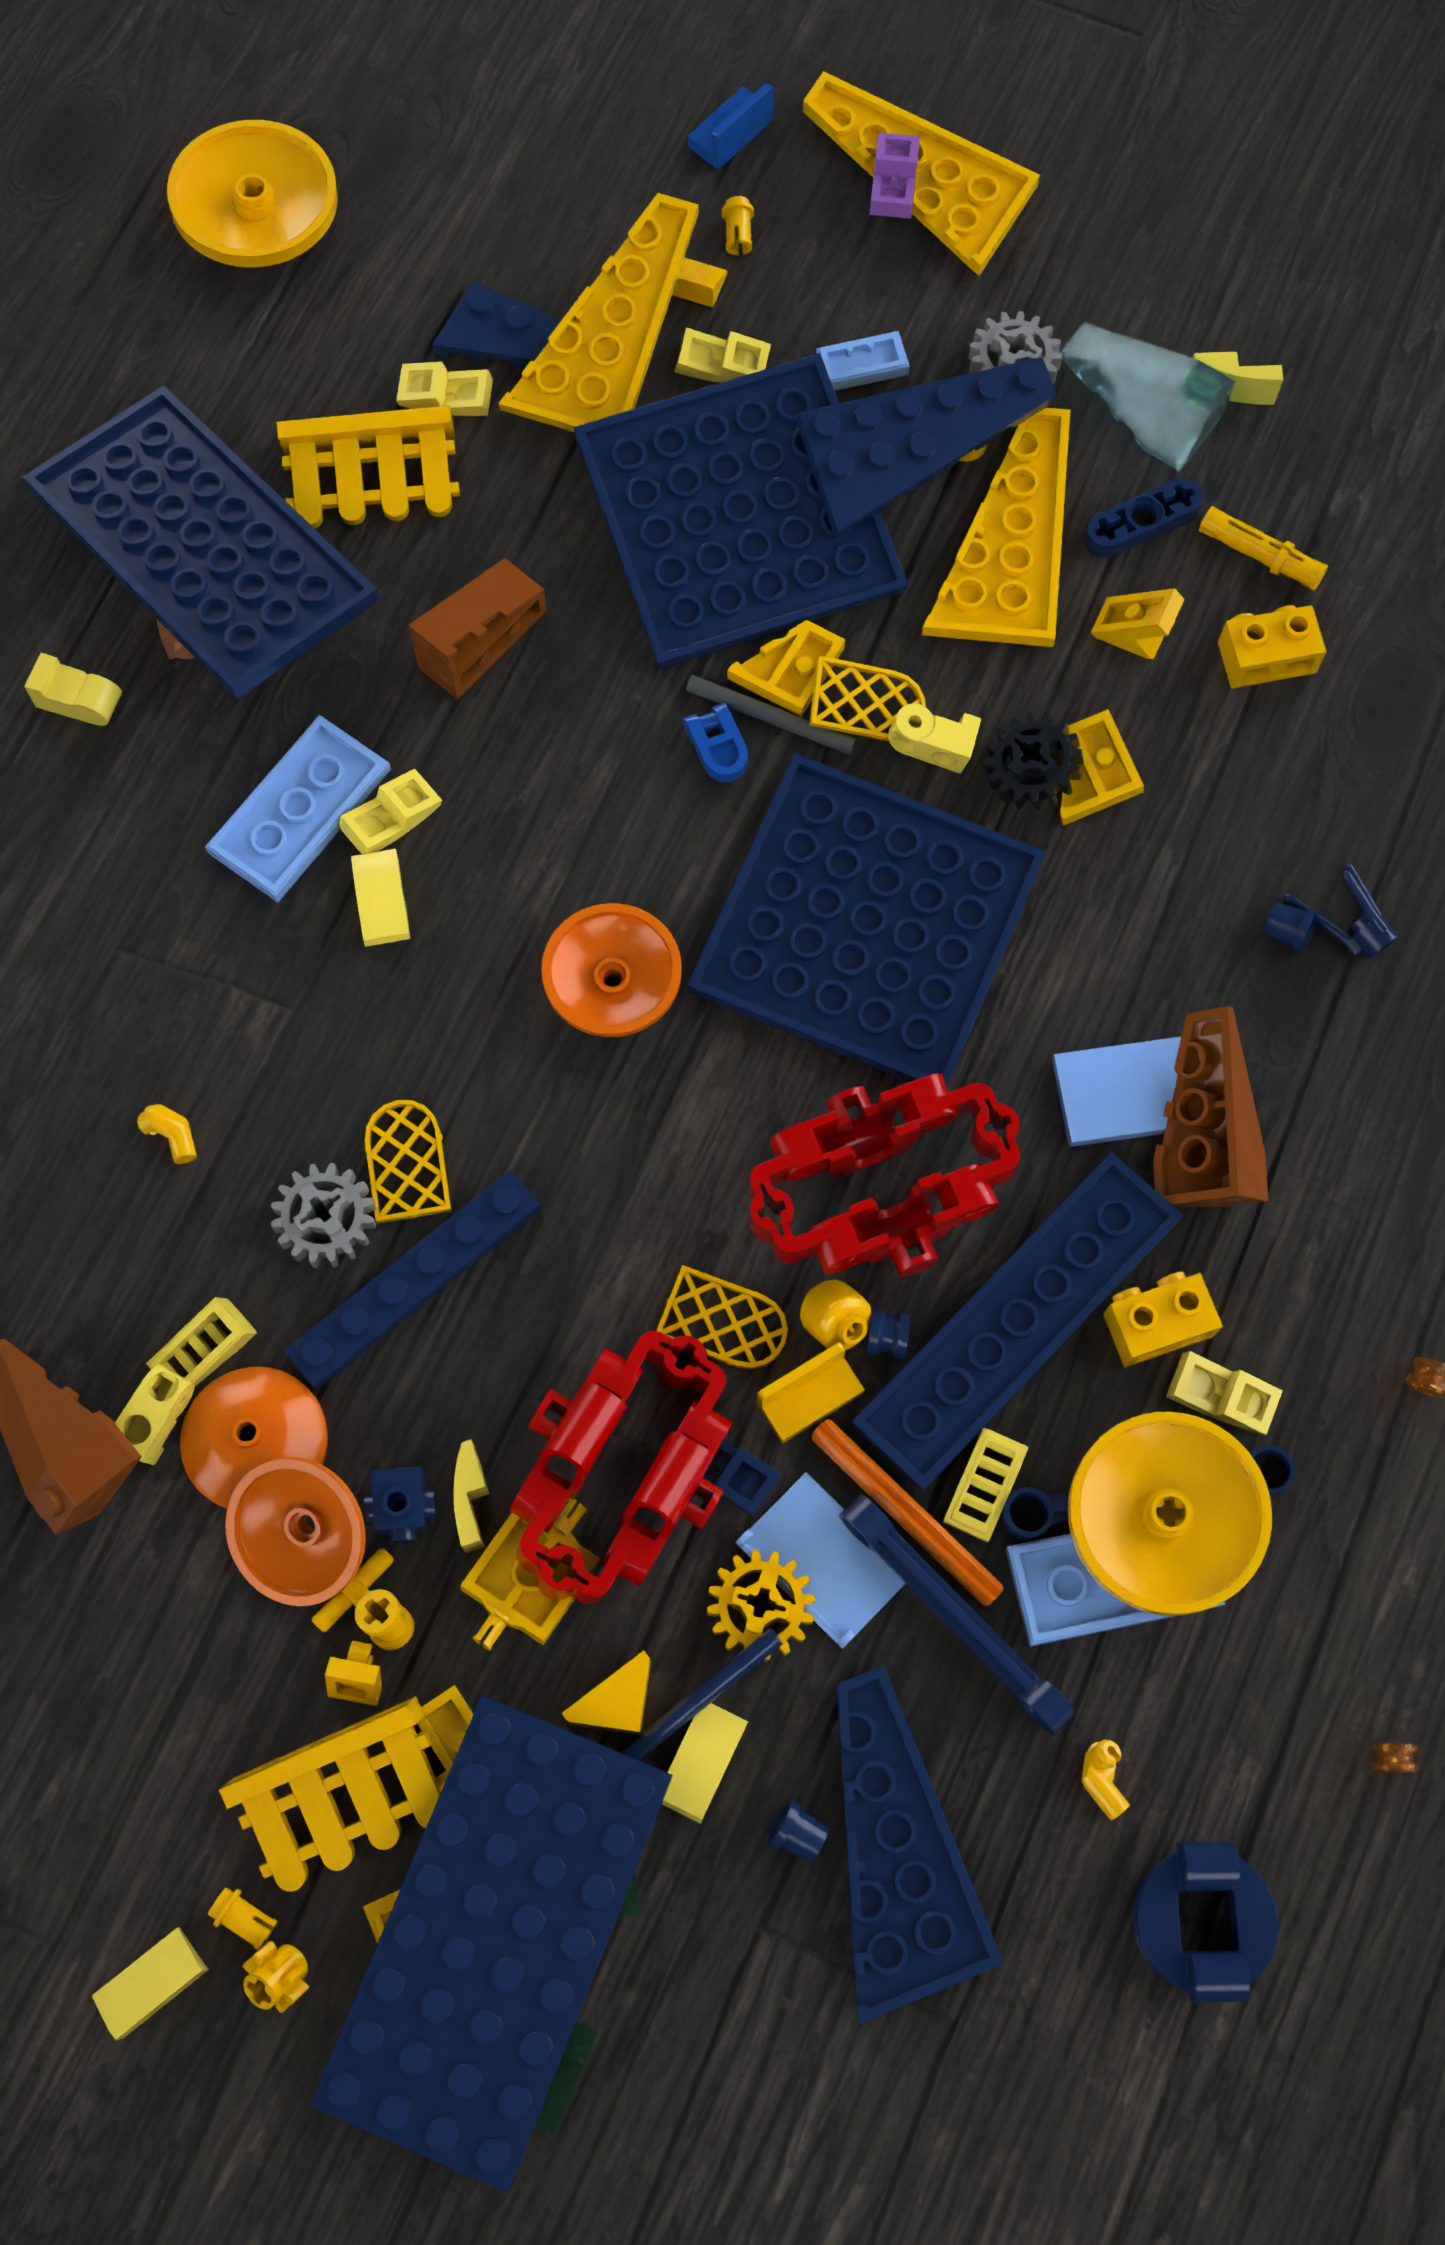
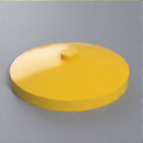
M267 120L230 122L201 134L191 141L176 158L167 182V197L171 215L177 230L185 241L202 255L214 261L237 267L271 266L289 261L313 247L327 232L334 219L338 204L335 173L324 150L312 138L300 130Z
M1153 1412L1132 1417L1119 1423L1102 1435L1087 1451L1071 1483L1068 1497V1523L1071 1538L1081 1562L1104 1590L1119 1601L1138 1610L1157 1615L1180 1616L1198 1613L1219 1605L1234 1596L1250 1581L1260 1567L1270 1542L1272 1507L1268 1487L1260 1468L1246 1448L1230 1433L1218 1425L1194 1415L1178 1412Z

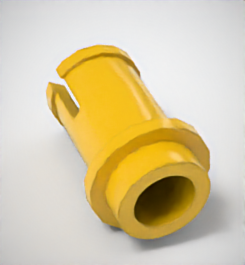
M730 197L721 209L722 218L726 221V251L731 255L739 256V243H742V252L745 255L752 250L750 220L754 217V208L746 197Z
M225 1887L207 1915L215 1919L213 1923L215 1927L218 1928L221 1924L259 1951L264 1944V1940H267L278 1921L241 1898V1890L236 1889L233 1892Z

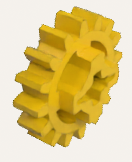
M758 1549L752 1551L750 1563L745 1564L736 1555L733 1557L735 1570L732 1573L723 1568L717 1571V1575L724 1584L722 1587H709L708 1594L719 1599V1603L707 1607V1615L720 1616L721 1621L712 1628L714 1635L725 1632L729 1634L725 1645L728 1651L735 1648L738 1643L744 1646L745 1649L763 1634L765 1628L776 1622L789 1624L783 1632L778 1634L783 1642L778 1649L784 1656L790 1653L787 1642L790 1638L800 1643L805 1640L806 1636L798 1627L800 1624H813L814 1616L804 1612V1607L814 1604L816 1599L815 1595L803 1594L802 1589L810 1582L808 1575L797 1579L792 1575L797 1562L792 1560L785 1567L778 1565L779 1552L773 1551L769 1561H762ZM761 1572L759 1581L747 1588L734 1587L743 1577ZM778 1577L790 1588L795 1604L782 1599L776 1588ZM760 1593L768 1595V1604L775 1607L774 1611L766 1610L763 1618L754 1616V1607L747 1604L748 1600H757ZM727 1606L740 1611L746 1622L744 1634L732 1623ZM771 1654L764 1659V1662L770 1661Z

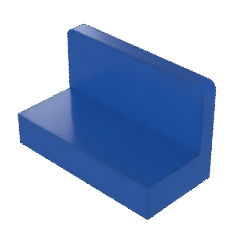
M765 83L753 94L742 86L688 135V148L719 170L773 121L774 87Z

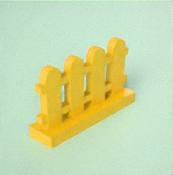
M450 405L276 422L278 440L285 455L282 456V467L284 471L291 470L294 498H285V500L314 529L318 528L323 521V509L339 508L342 520L348 525L355 526L364 521L366 505L382 504L384 514L389 520L401 521L409 513V501L425 500L427 510L431 515L444 517L452 509V497L460 496L459 483H450L447 455L456 454L454 423ZM421 458L424 485L407 487L405 459ZM378 462L380 489L364 491L362 463ZM335 466L337 494L321 495L319 467Z
M416 1696L234 1777L219 1789L227 1809L240 1803L243 1804L246 1813L240 1815L238 1820L243 1830L252 1826L267 1860V1862L259 1866L264 1879L273 1875L277 1885L282 1890L293 1892L298 1890L308 1878L309 1869L305 1861L320 1854L327 1868L340 1871L345 1869L354 1859L355 1847L352 1839L367 1834L370 1843L375 1848L380 1850L390 1849L401 1837L402 1828L398 1819L410 1813H414L417 1822L422 1827H427L445 1782L438 1784L424 1752V1749L432 1744L427 1732L417 1736L413 1727L424 1716ZM382 1740L386 1750L371 1756L367 1746ZM335 1761L339 1771L324 1777L320 1767ZM391 1763L407 1799L394 1805L391 1804L377 1771ZM289 1782L293 1792L278 1798L274 1788ZM344 1784L360 1820L345 1826L331 1793V1790ZM299 1805L314 1840L300 1847L284 1812Z

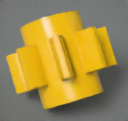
M269 1941L243 1964V1968L250 1973L243 1982L245 1993L249 2000L261 2009L268 2010L275 2005L277 2010L283 2013L309 1989L307 1983L302 1980L308 1973L307 1961L303 1954L292 1945L284 1944L277 1949L276 1945Z

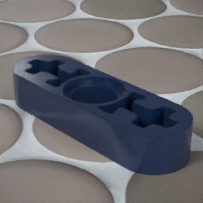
M1176 479L1097 513L1089 520L1084 537L1085 546L1095 556L1111 557L1194 520L1198 514L1203 499L1202 491L1191 480ZM1177 496L1181 501H1185L1188 499V506L1185 507L1182 502H1177L1172 505L1174 497ZM1168 508L1167 514L1165 516L1164 509ZM1138 510L1148 511L1154 516L1155 522L1149 526H1141L1133 520L1132 514ZM1102 529L1105 534L1114 532L1112 540H1109L1105 535L1098 537V531Z

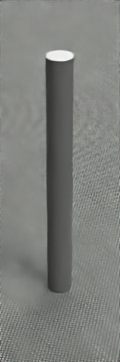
M691 675L688 681L687 692L718 704L725 703L730 709L837 751L851 755L857 739L834 730L809 726L810 720L706 679Z

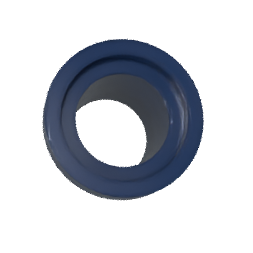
M1276 902L1266 922L1264 934L1291 945L1292 951L1302 954L1315 927L1319 911L1312 908L1304 911Z
M789 1799L775 1818L769 1831L766 1845L776 1851L781 1847L795 1856L812 1862L820 1852L829 1828L816 1821L814 1817L801 1811L800 1803Z

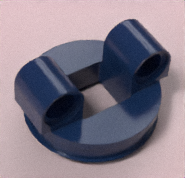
M1234 1841L1176 1843L1177 1852L1159 1861L1148 1872L1136 1894L1133 1909V1925L1140 1951L1150 1967L1162 1979L1174 1987L1188 1992L1190 2003L1247 2002L1250 1995V1984L1268 1966L1278 1940L1279 1920L1272 1893L1261 1875L1238 1856ZM1228 1891L1232 1950L1182 1951L1178 1892Z

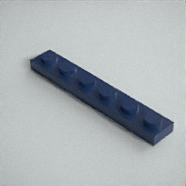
M509 1170L285 1349L284 1352L317 1391L541 1210L540 1204L512 1171Z

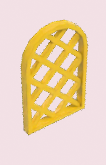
M819 655L812 691L813 698L809 726L889 741L888 733H883L882 731L892 725L896 715L892 717L883 703L894 696L902 707L908 705L900 694V691L907 686L914 692L917 698L913 702L914 704L926 707L925 697L919 685L909 676L900 672ZM829 665L845 668V670L836 675ZM823 668L831 680L820 687ZM859 671L875 674V676L865 681ZM849 673H852L860 686L849 693L840 680ZM888 677L894 678L903 683L895 687ZM881 678L890 692L879 699L870 685ZM833 684L836 685L844 696L835 704H832L823 692ZM863 690L874 702L865 710H862L853 698ZM820 698L827 709L817 716ZM846 702L857 713L848 722H845L836 710ZM876 708L880 710L887 720L878 728H875L866 716ZM832 714L839 724L822 721V719ZM861 719L868 729L852 727V725Z
M396 1100L383 1105L372 1114L366 1126L365 1152L367 1154L372 1198L376 1204L374 1215L377 1224L452 1211L442 1145L443 1136L432 1112L425 1105L413 1100ZM398 1107H405L400 1114L395 1112L393 1109H396ZM413 1108L426 1114L425 1119L418 1127L405 1119ZM385 1113L396 1119L386 1132L375 1126L377 1120ZM431 1121L435 1129L436 1139L424 1132V1129ZM401 1123L414 1132L404 1145L391 1137ZM372 1131L382 1137L373 1149L371 1147ZM419 1136L432 1144L423 1158L410 1150V1147ZM386 1142L400 1150L390 1163L377 1155ZM436 1150H438L440 1170L428 1162ZM405 1154L418 1162L409 1176L395 1168ZM373 1160L386 1168L377 1180ZM423 1167L437 1175L427 1189L414 1181ZM391 1172L404 1181L395 1194L381 1186ZM441 1180L445 1202L432 1193ZM409 1185L422 1193V1196L413 1207L399 1199ZM378 1192L390 1199L381 1212ZM428 1198L439 1205L420 1209ZM395 1203L407 1211L387 1215Z
M682 1265L672 1293L667 1299L666 1308L657 1328L658 1332L667 1335L682 1328L684 1335L692 1337L687 1325L704 1319L710 1334L698 1340L702 1344L713 1340L719 1352L718 1354L706 1349L707 1357L726 1363L729 1366L750 1370L764 1367L778 1358L786 1344L788 1327L785 1314L776 1302L757 1291L746 1289ZM691 1276L710 1283L696 1289ZM685 1278L690 1292L676 1298L682 1280ZM722 1287L738 1292L741 1295L727 1300ZM715 1288L722 1303L706 1310L699 1295ZM694 1297L700 1313L684 1319L677 1304ZM753 1298L762 1301L770 1307L759 1312ZM747 1300L753 1315L737 1322L730 1306ZM671 1308H673L679 1322L664 1328ZM725 1309L732 1324L715 1331L709 1315ZM776 1312L780 1318L782 1328L768 1333L762 1318ZM757 1321L763 1336L747 1343L740 1327ZM735 1330L741 1346L725 1352L719 1337ZM782 1335L781 1342L776 1349L772 1339ZM766 1342L772 1354L766 1359L756 1362L750 1348ZM745 1352L749 1362L737 1361L730 1357Z

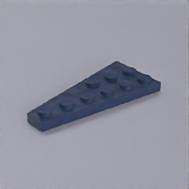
M1043 357L798 413L796 423L835 539L848 532L849 528L864 518L869 519L880 512L883 506L899 496H906L957 464L958 460L974 449L977 451L989 444L990 440L1008 428L1016 427L1051 405L1056 397V393Z
M884 1665L836 1685L858 2025L1004 1964Z

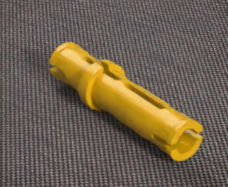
M1213 505L1201 522L1199 532L1270 567L1271 573L1277 576L1281 573L1313 591L1317 589L1327 571L1328 565L1294 549L1295 544L1288 540L1283 543L1262 531L1229 516Z

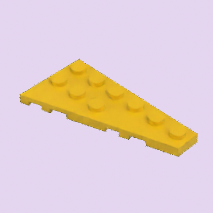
M824 71L803 100V112L872 177H874L878 132L920 136L912 214L978 276H980L1038 187L1039 174Z
M657 193L629 230L627 239L615 255H610L601 267L602 272L593 284L585 288L548 337L549 342L534 362L530 361L523 370L522 378L510 393L507 392L499 402L501 411L574 432V427L635 409L699 214L698 204Z
M1044 408L1018 425L1008 446L1005 458L991 482L986 498L981 503L959 549L948 578L944 581L937 601L923 625V636L1053 647L1056 636L1070 410Z

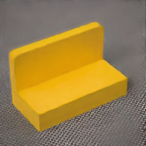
M841 1342L833 1345L757 1392L756 1404L781 1444L864 1394L865 1389L844 1358L846 1350Z

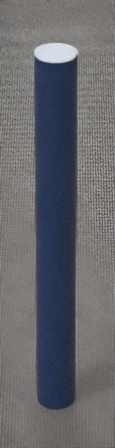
M769 1628L627 1744L619 1753L638 1761L642 1760L783 1644L780 1637L772 1628Z

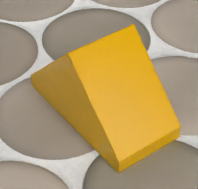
M643 1650L562 1712L567 1722L574 1726L640 1735L651 1667L648 1655Z

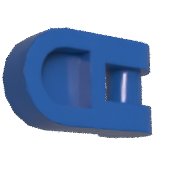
M721 703L713 706L710 713L700 717L697 714L684 717L682 720L685 732L690 742L693 743L707 774L714 780L725 783L742 777L748 764L747 747L727 705ZM716 729L722 733L709 739L706 734Z

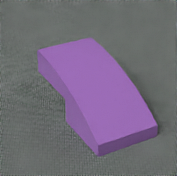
M878 132L869 215L911 219L920 136Z

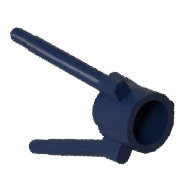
M1348 863L1345 865V871L1342 876L1365 913L1363 917L1350 927L1355 935L1353 937L1349 936L1319 913L1316 925L1343 943L1353 956L1363 951L1371 959L1392 944L1399 935L1380 912L1354 866ZM1290 893L1284 895V900L1293 907L1304 911L1311 908Z

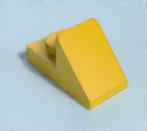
M1175 588L1107 597L1091 630V634L1099 640L1143 658L1153 659L1164 636L1169 635L1184 602V598Z

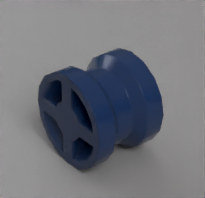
M872 1307L870 1327L867 1334L866 1355L876 1356L880 1352L891 1353L895 1359L904 1360L909 1335L910 1311L900 1310L896 1314H888L882 1308Z

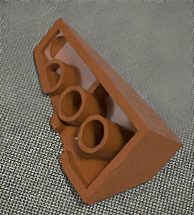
M1226 1006L1186 1014L1174 1066L1178 1077L1172 1102L1166 1101L1163 1116L1168 1117L1163 1142L1162 1145H1156L1153 1158L1155 1191L1173 1207H1229L1267 1202L1266 1154L1233 1007Z
M2 1339L0 1340V1430L27 1499L55 1535H58L100 1515L142 1456L110 1417L100 1410L94 1413L90 1412L78 1403V1393L68 1386L62 1389L58 1388L47 1379L45 1369L7 1340Z

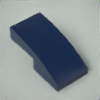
M723 1439L703 1478L724 1490L720 1498L745 1513L754 1516L781 1474L743 1448L739 1447L737 1449Z

